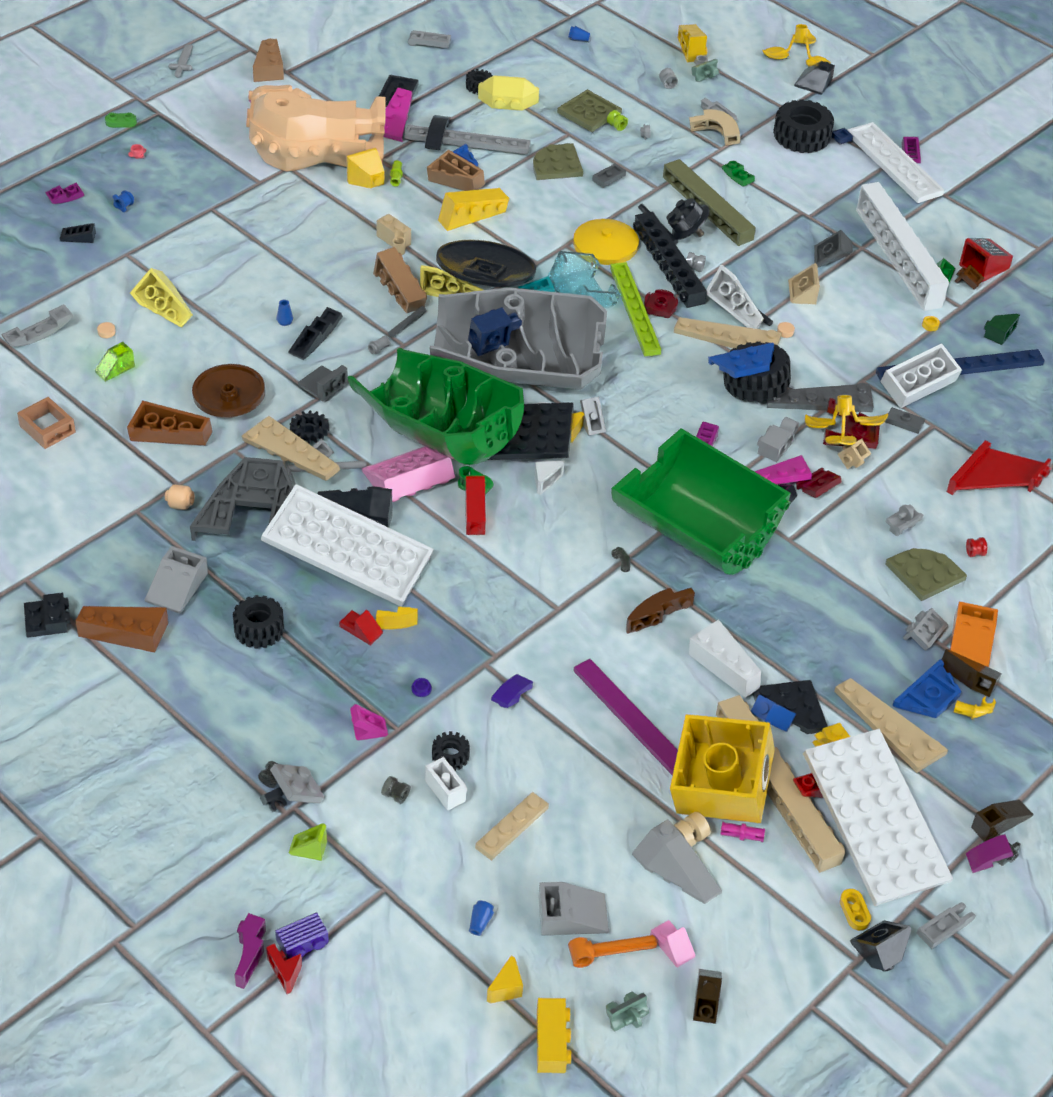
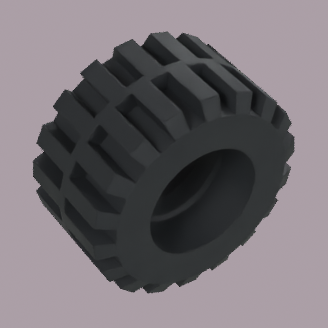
M254 595L253 598L247 597L245 601L241 600L239 605L235 606V611H233L234 633L236 639H239L242 645L246 644V647L249 648L254 646V649H259V647L267 648V645L272 646L275 644V641L281 639L284 633L283 609L278 601L275 602V599H268L264 595L262 597Z

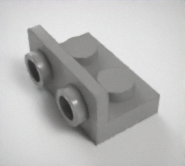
M933 608L926 612L921 611L915 617L916 622H912L905 629L907 633L902 638L907 640L912 637L924 650H927L948 624Z

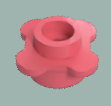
M134 144L131 146V152L128 153V156L136 159L143 158L146 149L140 144Z

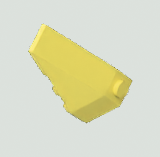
M150 268L130 292L139 305L159 314L179 327H183L193 315L173 283L163 271Z

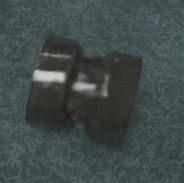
M389 776L383 784L381 794L386 797H392L395 802L402 804L408 797L411 786L405 782L400 783L397 778Z

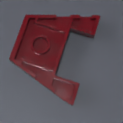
M829 398L827 404V413L834 414L835 405H837L835 403L836 400L833 398ZM851 411L850 415L845 416V436H854L856 442L862 439L867 448L876 449L879 441L880 425H861L860 422H855ZM861 412L856 414L857 417H869ZM828 429L825 430L823 438L824 445L844 446L842 444L835 445L826 443V437L841 436V433L831 431Z

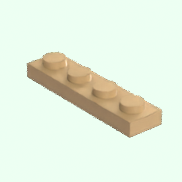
M532 792L476 843L475 849L492 861L548 809L549 803Z

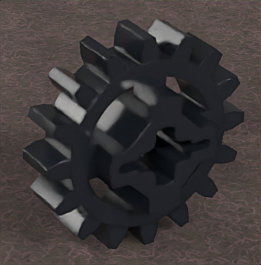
M311 410L308 413L302 411V415L295 414V418H291L290 431L304 441H307L308 444L311 441L317 443V439L324 440V436H328V431L330 430L328 418H325L324 414L319 415L318 411L312 413Z

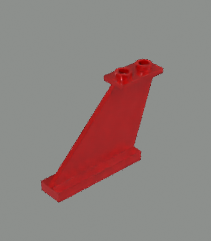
M985 440L950 478L946 492L953 495L957 490L1029 486L1027 491L1031 492L1035 486H1040L1043 477L1049 475L1051 459L1048 458L1044 463L990 448L992 443Z

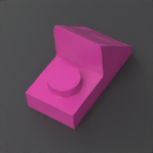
M357 704L350 708L356 740L380 738L388 735L385 718Z

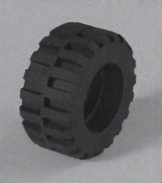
M804 99L799 101L792 100L783 104L776 112L773 129L774 137L780 145H783L786 149H791L793 152H818L824 149L831 141L834 117L826 106H822L818 102L815 103L812 100L804 101Z
M747 342L745 345L740 344L737 346V348L731 349L730 352L733 350L746 349L751 346L755 347L759 345L768 344L769 342ZM774 344L769 371L739 378H733L728 373L723 372L724 386L732 396L738 397L740 400L745 399L748 402H763V400H772L773 397L777 398L788 389L791 383L790 357L783 348Z

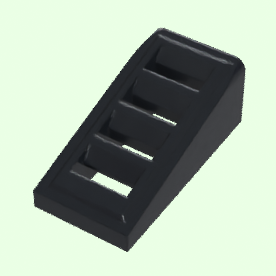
M95 223L62 228L60 241L93 243L96 235Z

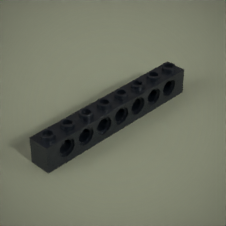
M652 211L635 215L633 229L638 233L647 251L651 253L653 260L657 262L660 270L665 274L667 281L671 283L673 290L679 295L680 301L684 303L686 308L704 305L707 290L655 213Z

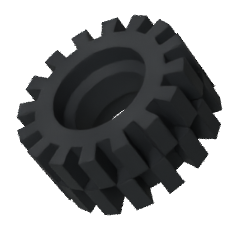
M479 69L469 71L466 74V89L478 95L479 83L492 77V73H488L484 69H481V71Z
M449 731V735L443 732L442 737L440 735L436 736V740H433L432 761L444 757L449 765L453 767L454 771H456V767L460 770L463 768V765L466 766L470 753L468 739L465 740L464 735L460 737L458 732L453 735V731ZM454 748L459 752L449 755L444 753L443 750Z

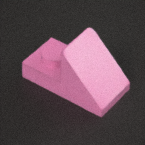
M668 920L651 930L650 935L656 937L657 944L677 968L695 958L693 947L684 927L677 930Z

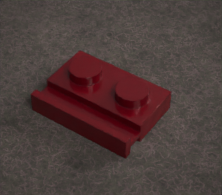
M820 468L812 473L811 480L798 481L796 489H802V492L817 498L840 484L841 476Z

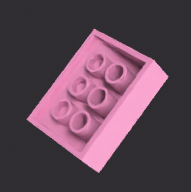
M426 446L362 468V472L373 486L392 489V502L398 501L403 496H412L419 490L431 489L433 485L448 483L450 479L455 478L451 458Z

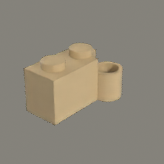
M387 214L377 220V237L392 246V248L395 247L398 253L400 252L404 255L406 247L411 245V228L392 215Z

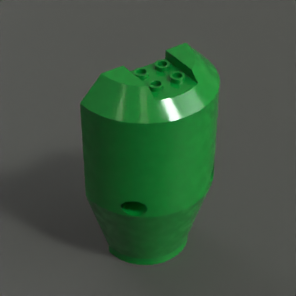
M398 348L394 370L385 384L381 382L379 387L369 391L353 376L347 377L352 390L360 395L395 432L466 465L482 463L499 452L514 437L523 417V388L457 360Z

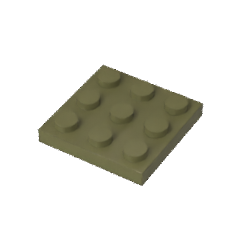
M587 89L558 107L557 113L593 132L607 123V117L611 111L617 110L619 113H622V108Z

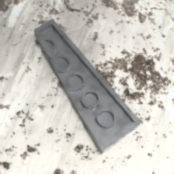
M865 383L787 389L779 397L766 400L767 408L827 411L829 398L835 399L837 404V396L850 395L852 396V405H855V412H873L874 408L870 384Z

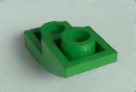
M729 161L722 166V170L733 181L743 187L755 181V175L744 171V165L737 161Z

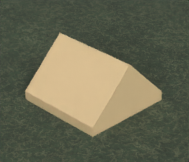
M814 263L788 280L790 301L792 303L816 304L820 285L817 264Z

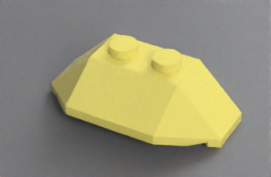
M494 75L479 83L478 99L491 108L522 111L539 102V88L535 87L526 78Z

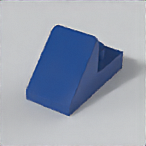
M762 695L758 696L751 709L753 715L785 732L788 731L796 716V713Z

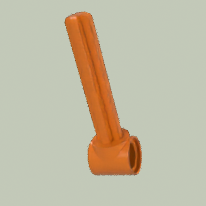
M654 935L592 944L587 938L578 937L572 939L568 943L573 965L577 968L589 966L594 961V957L656 948L657 939Z

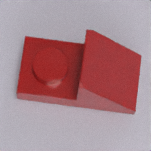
M351 610L339 621V627L370 646L383 634L382 629L368 610H365L361 615Z
M274 943L266 947L267 960L286 994L292 992L301 970L302 956L298 954L290 959H286L282 950L279 951Z

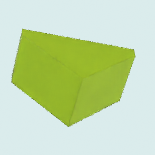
M322 823L294 835L288 853L293 856L322 861L327 845L326 825Z

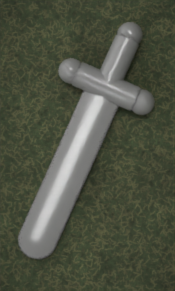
M186 44L178 63L169 64V69L176 70L175 77H180L182 70H192V66L186 64L193 45Z

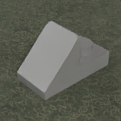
M599 397L580 400L581 409L584 413L583 427L588 436L606 432Z

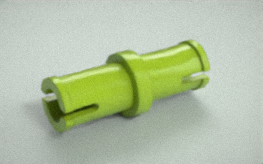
M399 160L392 163L390 171V183L392 186H399V183H401L403 171L402 162Z

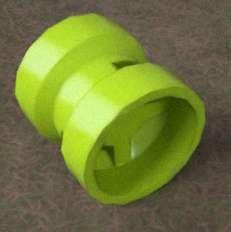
M613 110L607 117V123L614 126L618 131H622L628 124V118L621 115L617 110Z

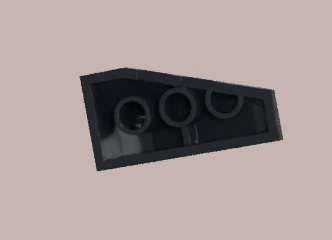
M372 486L367 487V490L351 488L350 491L346 492L329 490L318 491L317 493L388 528L392 519V489Z

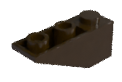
M945 649L941 659L944 662L943 667L947 673H950L970 689L987 697L993 694L1002 673L949 649Z
M1020 799L994 803L976 812L971 828L985 842L1031 818L1034 814Z

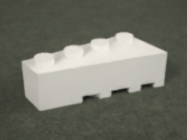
M719 619L690 638L689 655L745 698L760 688L761 670Z

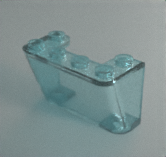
M559 251L548 274L557 293L592 296L604 308L616 305L621 296L614 284L610 285L608 291H602L594 279L600 263L593 254Z

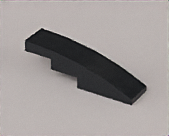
M326 307L320 317L316 316L310 326H305L288 353L304 360L333 331L343 317L342 313Z

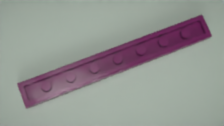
M590 658L576 665L574 673L673 776L678 752L677 748Z

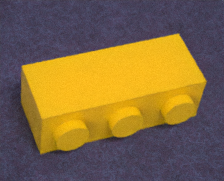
M538 998L537 1073H566L567 1064H571V1049H567V1043L571 1041V1029L566 1028V1022H570V1008H566V998Z

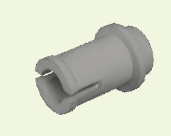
M382 336L376 341H371L368 345L369 352L371 354H378L380 350L390 345L389 338Z

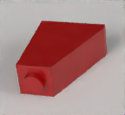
M466 476V535H485V476Z

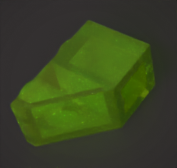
M124 342L109 348L97 365L95 373L106 382L135 367L133 350Z

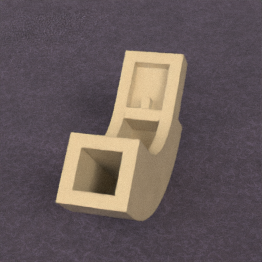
M707 109L703 110L704 115L689 117L691 132L714 129L723 135L725 146L740 143L738 125L729 114L719 110Z

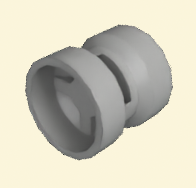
M665 68L660 72L659 78L665 88L672 89L677 85L678 79L671 68Z
M689 252L686 261L691 268L702 272L706 256H697L695 253Z

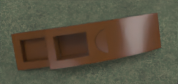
M690 587L674 593L671 588H668L650 596L640 603L628 616L626 633L629 634L662 623L663 615L693 606L694 590Z

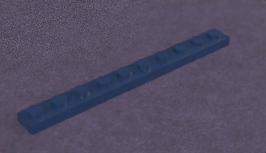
M1039 349L954 358L962 369L960 375L1042 366L1045 361ZM896 365L877 367L876 374L881 381L886 370Z

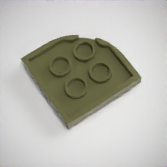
M573 143L550 144L548 147L541 149L533 159V171L536 180L583 177V169Z
M912 548L886 559L885 563L921 601L965 581L967 574L945 554L928 549Z

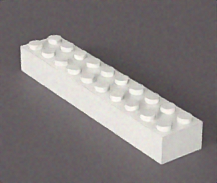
M875 182L861 185L856 208L857 213L922 309L928 311L942 308L949 286L948 279L941 272L933 257L930 256L926 247L923 246L919 237L916 236L912 227L909 226L905 217L902 216L898 207L895 206L881 184Z

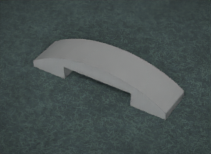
M63 304L48 311L50 317L21 331L18 327H15L1 335L10 347L29 345L45 339L58 331L73 315Z

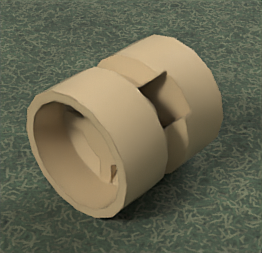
M693 812L685 817L684 821L681 820L674 824L691 847L696 842H700L708 837L711 833L707 820L699 812Z

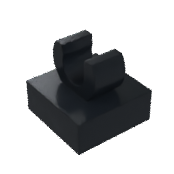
M281 787L260 797L263 805L269 803V809L272 812L277 810L275 807L276 801L280 802L282 807L287 805L286 800L281 797L285 795Z

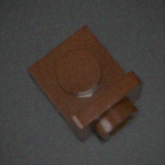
M969 265L966 269L962 267L956 275L958 277L955 279V282L958 283L963 279L969 286L976 289L984 277L973 266Z

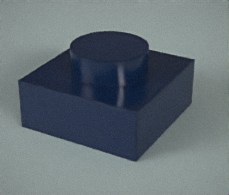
M845 128L832 132V138L839 145L850 142L853 139V135Z

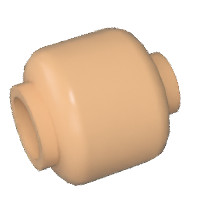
M174 484L165 492V501H167L168 506L172 509L187 510L193 505L195 500L194 492L186 485Z

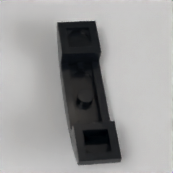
M433 116L426 137V149L441 150L446 127L449 126L451 117Z

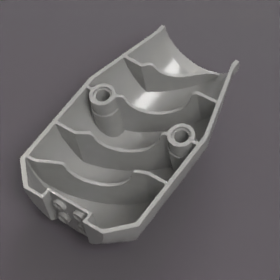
M500 288L447 295L439 294L434 346H430V355L461 361L510 383L581 390L601 374L603 352H600V346L604 344L607 310L592 296L518 288ZM503 307L508 315L516 312L522 320V325L519 329L511 331L509 345L505 347L500 345L497 350L477 356L472 349L471 343L468 341L471 318Z

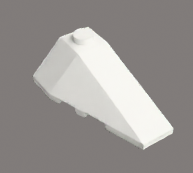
M720 265L706 289L707 295L747 328L758 329L764 318L737 277L726 267Z

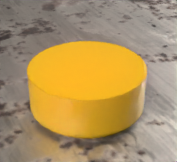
M926 316L923 319L922 327L927 331H936L939 328L940 321L934 316Z

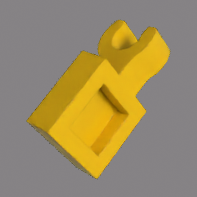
M837 723L823 728L822 732L816 733L814 736L817 740H814L812 743L817 747L848 738L850 735L841 723Z

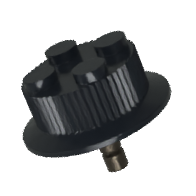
M693 198L679 200L675 205L676 207L666 217L668 224L673 228L672 234L677 240L687 238L694 233L702 237L704 232L700 227L709 216V207L705 204L699 205Z

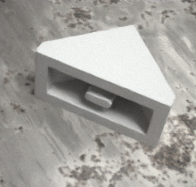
M563 461L535 462L534 475L537 494L541 495L563 476Z

